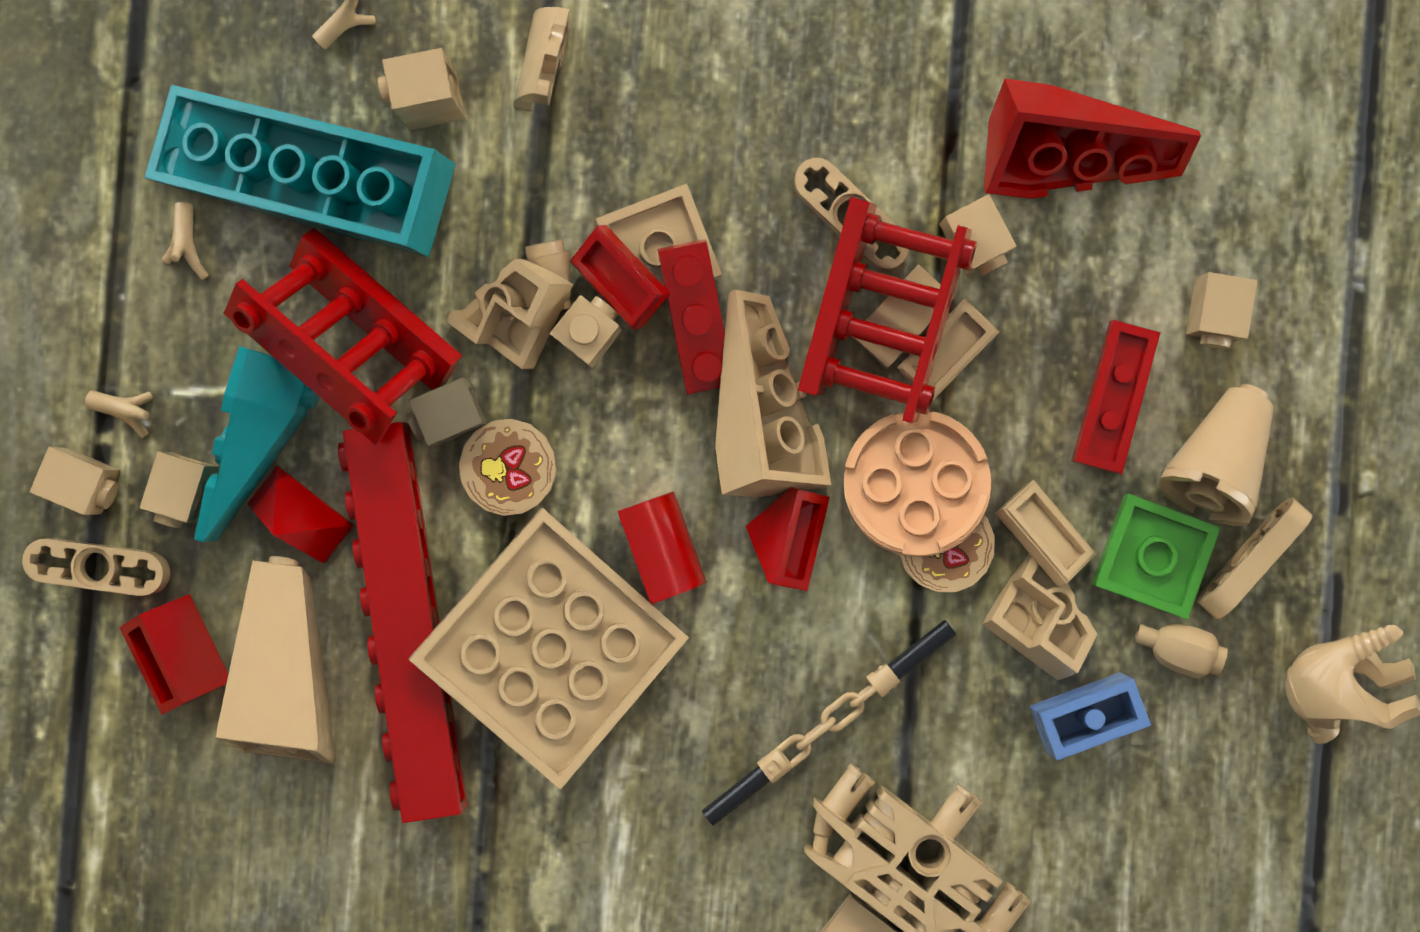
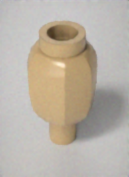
M1140 624L1134 638V643L1152 648L1156 660L1161 665L1177 673L1197 679L1206 677L1209 673L1219 676L1228 654L1227 648L1219 646L1215 635L1184 624H1168L1160 628V630Z

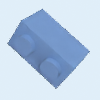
M1120 672L1029 706L1045 751L1057 761L1151 726L1134 678Z

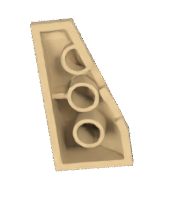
M736 289L728 292L715 442L722 495L764 497L784 494L791 487L805 491L829 487L832 484L825 440L819 424L817 423L812 426L810 424L801 400L808 395L805 392L798 391L800 382H794L785 359L789 355L790 348L770 296Z

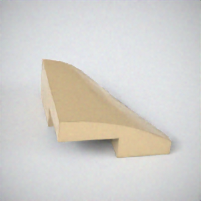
M543 7L535 10L513 103L514 108L533 112L534 103L550 105L557 68H562L570 31V9Z
M514 259L500 271L499 277L495 282L484 284L475 292L477 298L464 309L453 310L449 313L446 322L475 344H489L521 369H534L573 284L537 264L523 259Z
M1029 553L1008 580L982 623L983 626L1057 681L1078 674L1098 635L1088 617L1077 608L1075 595L1068 583L1058 587Z

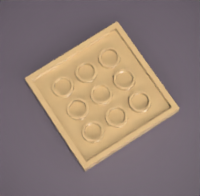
M540 508L408 659L561 790L689 637L545 509Z

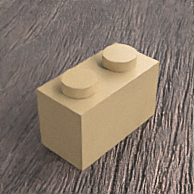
M442 48L382 60L385 76L378 77L382 102L385 107H390L393 117H399L409 130L466 119L457 72Z

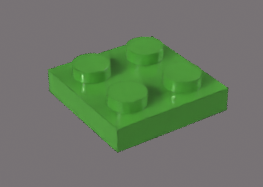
M1124 494L1091 585L1188 620L1221 527L1140 497Z

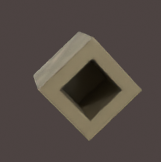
M464 377L408 400L413 410L412 413L407 414L411 430L418 441L425 439L427 446L437 447L488 424L470 380Z

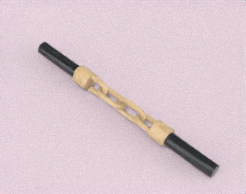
M944 619L889 664L880 665L875 672L867 675L866 679L869 685L858 694L854 692L843 694L825 708L819 725L805 736L794 734L759 760L757 762L758 767L705 807L702 812L706 819L714 826L770 781L775 783L809 755L813 741L826 731L838 732L861 715L864 710L865 700L874 693L883 698L889 693V690L897 687L902 677L957 634ZM851 699L850 706L857 708L838 724L834 725L836 719L834 717L828 718V716L847 700ZM794 742H797L796 748L799 750L803 749V751L789 761L783 751Z

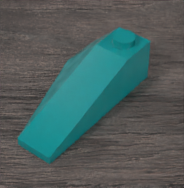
M241 346L238 348L221 406V411L230 413L228 426L224 429L221 436L215 438L212 454L215 455V462L220 464L218 474L214 473L209 477L205 485L194 540L201 542L219 540L306 418L308 409H314L320 397L271 355Z

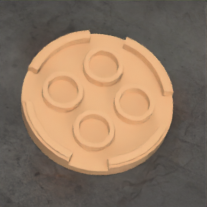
M933 411L931 413L928 412V415L920 413L918 421L908 423L902 421L904 413L896 415L893 413L878 420L865 430L849 453L844 473V494L848 510L861 532L885 550L911 557H924L943 553L967 539L984 517L991 493V474L987 461L988 458L976 437L965 426L949 416Z

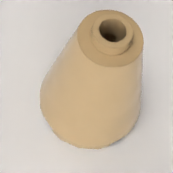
M1249 384L1229 388L1161 472L1159 479L1161 481L1158 485L1159 490L1170 501L1192 514L1196 506L1212 512L1209 517L1210 521L1231 526L1248 525L1257 510L1274 406L1268 400L1267 393Z

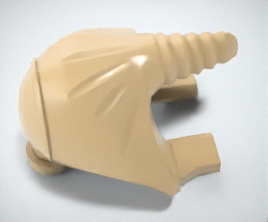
M1387 625L1384 628L1379 627L1376 630L1362 632L1360 635L1348 636L1337 641L1313 645L1300 653L1291 667L1288 668L1285 680L1286 696L1295 714L1309 724L1307 732L1313 742L1323 744L1333 740L1340 732L1341 719L1359 720L1382 728L1392 729L1406 720L1420 716V701L1417 694L1386 704L1366 692L1353 676V672L1363 674L1379 688L1386 689L1416 679L1414 665L1410 659L1397 663H1382L1376 654L1382 648H1387L1389 644L1395 643L1402 637L1404 632L1399 627Z

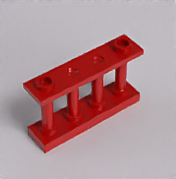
M851 197L798 391L818 396L825 394L827 387L833 388L835 384L906 404L902 421L914 423L918 421L920 413L928 415L935 386L928 385L960 271L961 269L969 271L975 255L977 241L970 240L971 229L959 225L957 226L954 240L882 222L881 216L875 215L876 204ZM875 241L948 260L940 289L867 270L868 265L861 263L866 244L873 245ZM861 289L934 308L926 337L854 318V312L848 311L853 292L860 293ZM849 336L920 356L912 385L841 365V360L835 358L840 339L846 341Z
M314 227L301 237L289 264V267L292 269L290 273L261 294L244 279H241L235 284L223 314L233 322L238 330L248 334L346 419L355 431L362 433L376 445L382 440L397 414L390 406L420 380L431 390L445 385L463 355ZM309 284L330 303L298 327L280 312L277 307ZM347 316L368 335L336 360L314 340ZM384 348L404 368L374 393L352 373Z

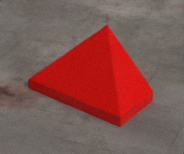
M280 466L275 467L247 503L272 535L321 563H326L355 526Z
M791 487L745 526L768 583L808 591L830 497Z

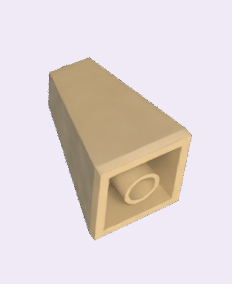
M271 556L268 562L252 561L215 738L238 752L334 764L336 754L311 578L302 567L298 566L299 562L291 558Z

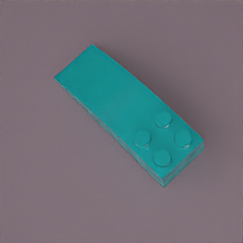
M171 85L144 178L296 223L429 257L456 163L432 148Z

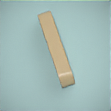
M823 158L808 159L796 171L794 178L795 193L839 237L843 225L837 217L838 208L842 204L849 202L851 197L873 203L832 163ZM808 171L813 175L819 174L820 171L824 172L827 175L824 185L833 195L838 186L846 191L833 201L829 211L822 206L829 197L818 188L814 189L811 193L805 189L808 179L804 174ZM878 207L876 208L875 215L881 216L882 222L896 225ZM874 242L873 245L866 244L862 259L872 268L888 272L895 270L904 262L908 256L909 249L895 246L894 252L898 257L893 259L887 255L881 260L875 255L879 246Z
M1293 497L1282 502L1206 585L1198 596L1197 603L1215 619H1220L1227 615L1310 523L1312 514Z
M47 538L39 539L29 544L22 557L25 573L34 581L145 596L163 590L170 579V566L167 560L159 553L153 551ZM51 548L50 553L53 557L72 558L71 567H50L47 572V565L39 563L40 554L48 553ZM93 553L102 554L109 564L107 575L100 581L91 579L85 571V562ZM146 561H148V569L155 571V579L146 581L144 586H142L143 581L139 576H121L123 567L144 566Z

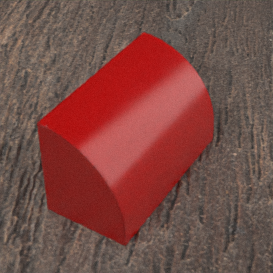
M674 491L617 511L650 604L679 595L707 582Z
M190 594L139 614L119 627L161 715L227 684L228 672Z

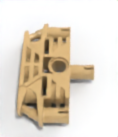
M852 763L848 765V769L823 801L814 797L812 805L817 811L813 829L815 837L813 846L805 845V854L824 871L904 932H957L958 929L965 932H1009L1027 906H1030L1032 903L1020 890L1017 891L1015 886L1006 882L1004 888L980 919L976 918L981 911L978 905L980 899L987 903L992 897L988 890L989 887L993 885L999 888L1003 880L996 871L954 840L979 806L981 807L983 804L978 797L971 792L969 793L959 783L931 821L881 784L875 791L878 795L877 800L874 801L870 798L865 804L868 812L865 815L859 812L852 823L848 821V816L869 788L876 783L865 772L861 773L860 769ZM833 829L845 839L835 854L827 851L829 837L832 836ZM862 832L866 833L887 849L886 853H882L861 837L860 834ZM927 839L938 841L940 843V850L933 859L921 860L916 857V849L922 841ZM905 856L915 871L925 876L922 882L899 865ZM938 890H941L962 906L960 911L936 894Z

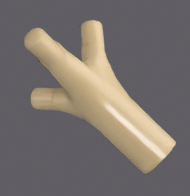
M344 0L338 10L312 37L326 50L347 29L358 25H375V16L356 14L355 9L359 0Z
M185 202L175 203L172 240L167 252L162 257V261L165 264H170L172 261L178 262L181 256L184 255L192 270L195 271L201 280H204L209 274L200 263L194 244V205Z
M94 390L88 392L85 398V407L87 409L121 419L130 425L141 438L146 437L149 433L139 419L147 420L150 414L148 411L139 408V406L153 400L150 392L128 398L116 397Z

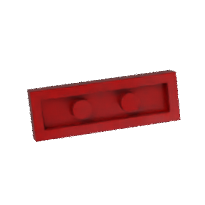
M703 239L659 248L657 252L664 286L670 292L667 301L686 393L688 395L720 388L725 332L707 241Z
M1117 320L1109 321L1071 462L1115 474H1123L1161 332Z

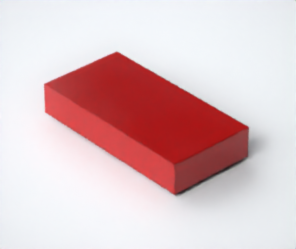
M597 225L570 260L571 264L633 330L642 329L670 295V292L607 225Z

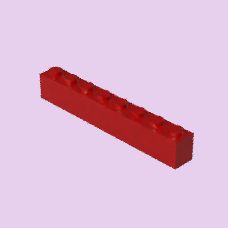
M405 422L391 423L382 440L376 445L354 429L342 431L344 442L338 443V458L342 471H348L351 490L345 492V504L349 519H356L359 539L353 540L352 548L356 567L363 568L366 587L360 589V603L364 616H371L373 636H368L367 648L370 662L372 665H378L381 684L375 685V701L378 712L380 714L385 713L388 732L382 735V747L386 762H393L396 781L390 782L392 808L394 811L400 810L402 824L461 815L468 806L452 697L408 659L440 623L410 425Z

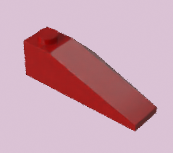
M1005 78L988 123L984 190L986 194L1033 199L1047 197L1048 190L1074 186L1076 192L1092 190V183L1120 179L1126 185L1179 177L1183 175L1201 138L1199 130L1057 86Z

